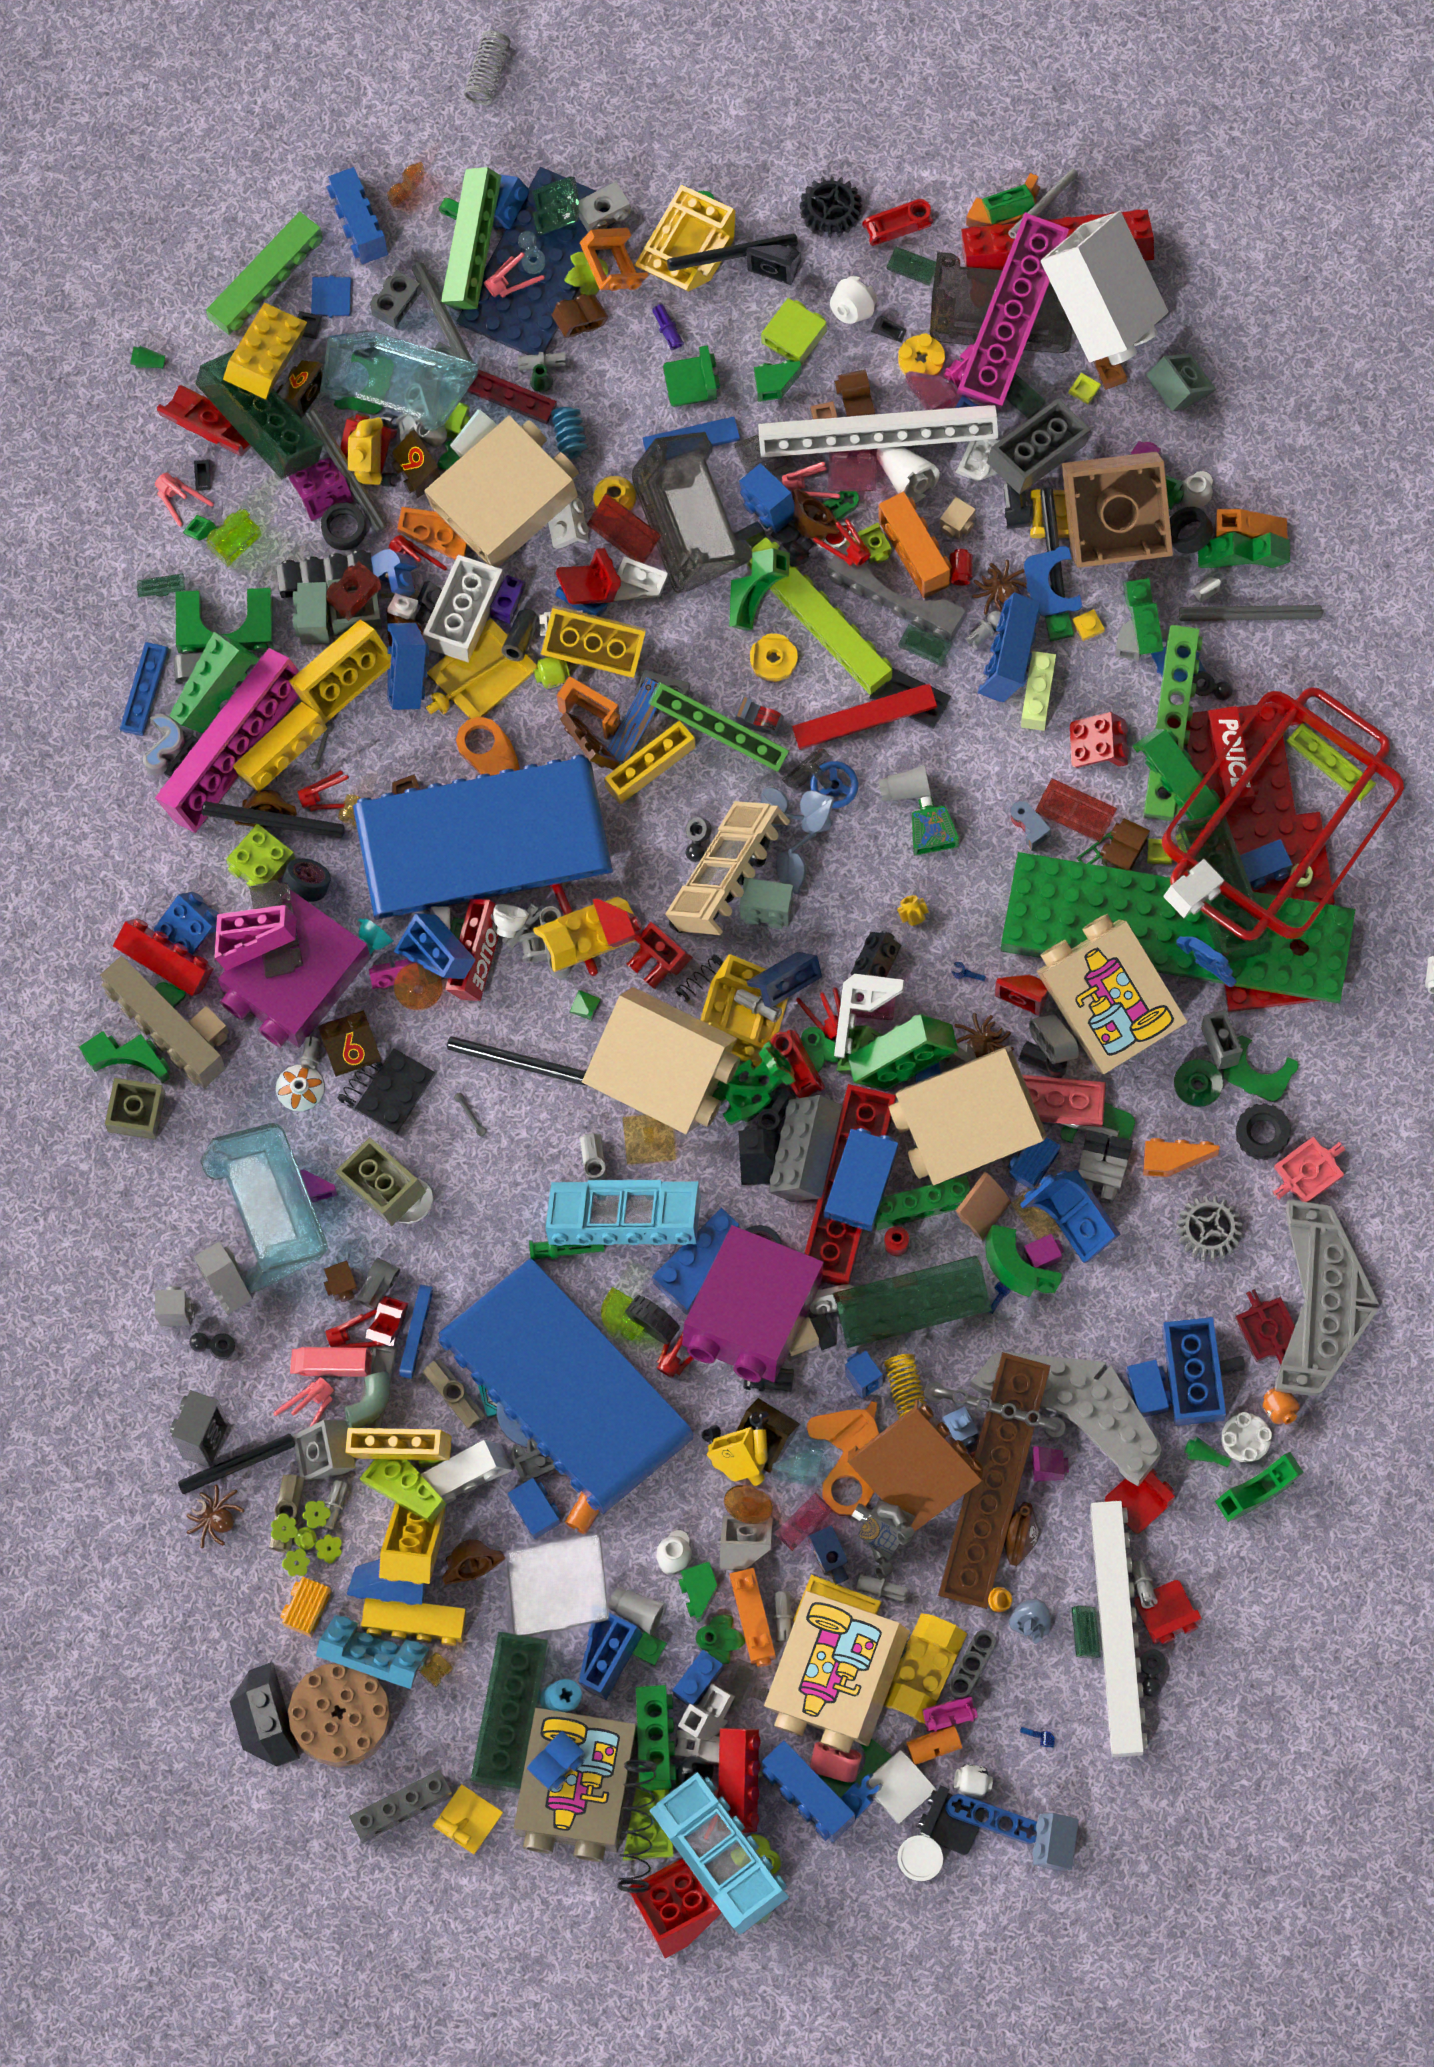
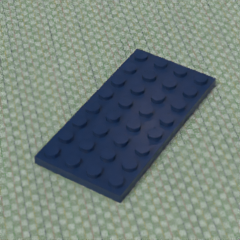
M541 166L529 186L530 192L511 228L505 230L485 267L478 308L462 310L456 320L458 325L526 355H539V352H544L545 354L559 328L552 317L556 304L564 299L568 301L574 300L580 287L572 286L565 282L568 272L575 267L570 256L577 252H583L580 241L588 234L576 213L575 202L596 192L594 189ZM601 208L599 211L607 212L609 209ZM614 223L608 225L606 229H612ZM520 253H524L525 256L504 275L509 283L506 289L541 275L545 277L537 283L509 293L504 298L500 294L494 297L484 285V282L511 256L515 259Z

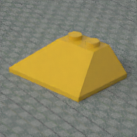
M681 185L634 266L688 292L711 281L722 261L669 271L667 259L731 246L734 241L736 211L727 205Z
M729 954L711 981L700 1020L737 1038L731 1053L740 1057L742 1062L751 1059L753 1062L752 1066L757 1067L762 1062V1058L758 1053L767 1042H770L772 1036L780 1030L788 998L775 1005L782 1008V1013L779 1019L776 1018V1022H772L758 1013L753 1014L751 1009L735 1002L736 992L741 989L757 997L762 996L761 990L749 987L747 981L767 969Z

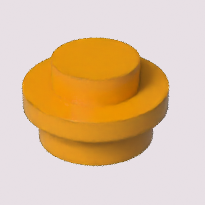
M1003 1587L992 1589L988 1598L990 1608L994 1612H1004L1009 1609L1012 1604L1011 1593Z

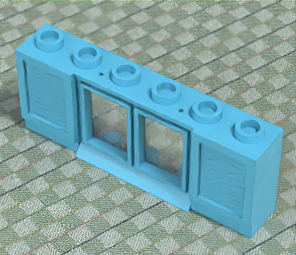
M661 1180L551 1182L545 1228L549 1245L696 1244L701 1202L698 1181L661 1182Z
M697 1772L660 1800L649 1811L733 1929L741 1935L789 1898L785 1892L788 1886L780 1875L775 1877L770 1870L773 1868V1865L765 1855L760 1857L757 1853L758 1844L751 1835L748 1837L742 1832L745 1829L744 1825L737 1816L731 1817L728 1812L731 1807L722 1796L718 1799L714 1793L717 1789L709 1777L704 1779Z

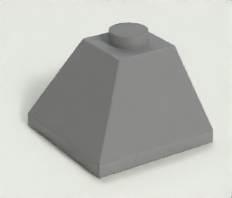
M723 1516L720 1542V1569L732 1571L738 1569L745 1570L771 1550L773 1518Z

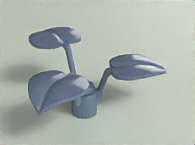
M768 787L762 790L761 803L778 806L788 819L802 820L803 830L809 833L807 837L792 846L788 853H779L776 861V871L781 883L793 885V893L799 894L806 876V865L803 858L798 853H794V851L810 839L816 838L817 833L830 829L831 819L829 816L834 797L813 790L807 791L803 794L800 802V809L803 815H792L786 813L789 808V801L786 795L777 788ZM771 824L773 827L781 826L780 824Z

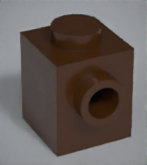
M347 1260L324 1268L328 1281L323 1283L328 1296L333 1295L335 1301L346 1302L352 1300L355 1297L354 1294L359 1293Z

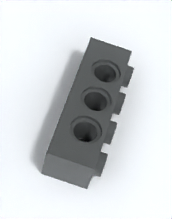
M439 1769L350 1815L349 1818L361 1842L364 1843L453 1797V1794Z

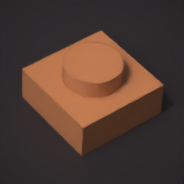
M833 401L810 406L812 419L837 418Z

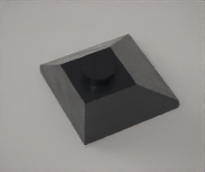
M792 246L748 247L746 251L747 271L792 285L801 263V252Z
M764 1129L739 1130L741 1185L770 1184L781 1133Z

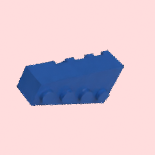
M352 167L328 176L330 185L326 186L330 199L335 198L337 202L334 208L338 219H344L345 225L342 228L346 238L352 239L353 245H350L354 258H359L361 264H365L387 256L385 236L383 231L380 230L376 215H373L368 198L364 197L365 191L355 168Z
M1015 592L1004 602L996 631L1000 632V634H997L991 645L990 652L994 653L989 663L985 665L983 674L987 678L983 685H979L978 694L999 702H1005L1016 690L1025 685L1028 674L1025 673L1026 667L1032 658L1030 648L1036 638L1034 629L1040 619V612H1038L1040 602Z
M722 1207L698 1230L696 1244L683 1245L652 1276L653 1284L687 1316L731 1225L739 1228V1223Z

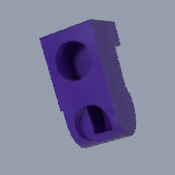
M506 575L490 606V617L511 624L526 582Z

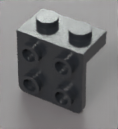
M940 1785L938 1791L933 1790L927 1804L931 1805L928 1815L923 1813L919 1821L920 1835L931 1838L938 1845L956 1853L967 1855L980 1827L949 1816L945 1807L947 1800L953 1795L949 1793L950 1789ZM961 1800L952 1803L951 1806L955 1807L954 1812L956 1813L960 1810L968 1811L966 1817L969 1818L970 1810L974 1804L970 1803V1807L966 1808L961 1806ZM978 1808L975 1812V1817L978 1821L982 1822L985 1816V1809Z

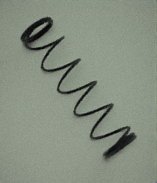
M629 1760L624 1763L625 1769L641 1773L653 1772L654 1777L647 1781L623 1785L644 1790L651 1794L653 1798L647 1804L635 1807H622V1809L646 1815L651 1819V1824L645 1828L621 1831V1833L639 1836L650 1843V1847L642 1852L620 1854L619 1856L639 1860L649 1868L646 1873L639 1876L619 1877L618 1880L621 1881L617 1883V1888L624 1892L642 1893L650 1889V1884L633 1879L647 1875L651 1871V1867L646 1861L634 1856L649 1851L652 1848V1843L645 1836L634 1832L650 1828L654 1820L647 1813L637 1809L650 1805L655 1800V1796L649 1790L636 1785L652 1781L657 1774L655 1772L657 1765L647 1760ZM629 1765H641V1766H644L645 1768H642V1767H633V1766H629ZM633 1884V1885H641V1886H645V1887H642V1888H630V1887H624V1886H622V1885Z

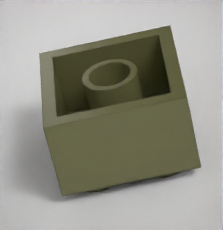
M114 1078L105 1119L107 1131L109 1133L156 1140L166 1095L163 1086Z

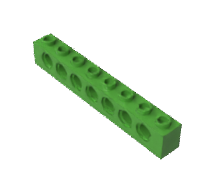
M1170 625L1155 729H1166L1167 732L1171 730L1178 739L1176 744L1183 751V745H1188L1190 730H1186V723L1191 721L1193 707L1189 706L1190 697H1195L1196 683H1192L1193 674H1198L1200 660L1195 659L1196 650L1201 651L1203 637L1199 636V629ZM1185 648L1189 651L1190 656L1181 658L1178 656L1177 650ZM1178 671L1183 672L1187 679L1179 682L1174 678V673ZM1179 695L1182 697L1183 703L1175 705L1171 702L1170 697ZM1175 718L1179 721L1180 727L1172 729L1168 726L1167 721ZM1149 770L1143 818L1172 821L1174 815L1179 813L1180 808L1174 800L1176 794L1172 792L1169 799H1161L1157 794L1158 790L1165 789L1160 783L1159 778L1161 775L1159 773L1156 774L1153 770Z

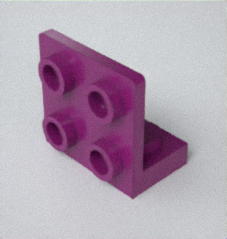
M331 457L321 459L305 469H300L288 477L300 496L311 521L322 517L323 513L336 503L354 502L344 476L338 470Z

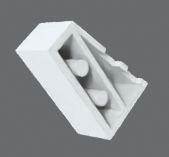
M483 1440L451 1457L450 1460H446L427 1470L421 1476L447 1504L454 1501L457 1495L470 1492L479 1485L511 1472L513 1469L501 1444Z

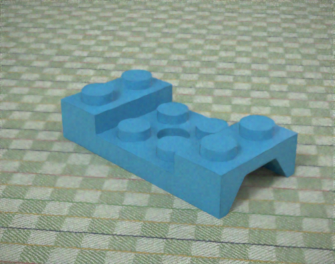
M337 1615L333 1617L319 1640L316 1652L317 1657L409 1689L412 1688L420 1666H425L430 1647L409 1640H405L401 1647L393 1642L384 1641L372 1637L370 1634L358 1632L359 1623L347 1617Z

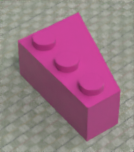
M286 905L217 914L214 958L227 971L285 945L296 938L297 918Z

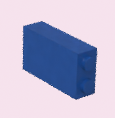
M862 1128L850 1130L824 1210V1218L872 1232L898 1152V1143L895 1142V1139L885 1135L877 1137L871 1135L870 1131Z

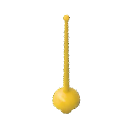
M503 658L446 696L440 692L431 694L430 697L433 702L426 706L429 714L432 715L437 710L443 715L446 714L450 708L449 700L508 658Z

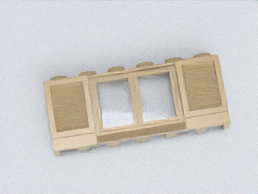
M734 802L719 826L717 835L686 885L682 886L665 914L679 931L714 935L722 934L723 931L713 918L717 911L722 916H730L732 914V909L725 901V898L729 892L734 897L743 896L744 891L736 880L741 873L746 878H753L755 876V870L748 861L752 854L757 859L766 858L767 852L760 844L764 835L768 840L778 839V832L771 824L788 825L790 823V820L778 806L765 803Z

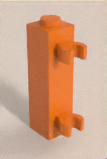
M754 1568L729 1573L751 1665L757 1664V1667L768 1666L772 1664L771 1660L776 1659Z

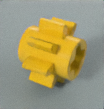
M916 895L907 896L900 902L902 907L897 908L902 923L908 922L911 926L922 923L925 920L924 914L929 913L924 898L918 899Z

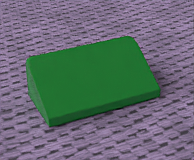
M1026 184L982 199L992 224L1028 213L1035 206L1033 195Z

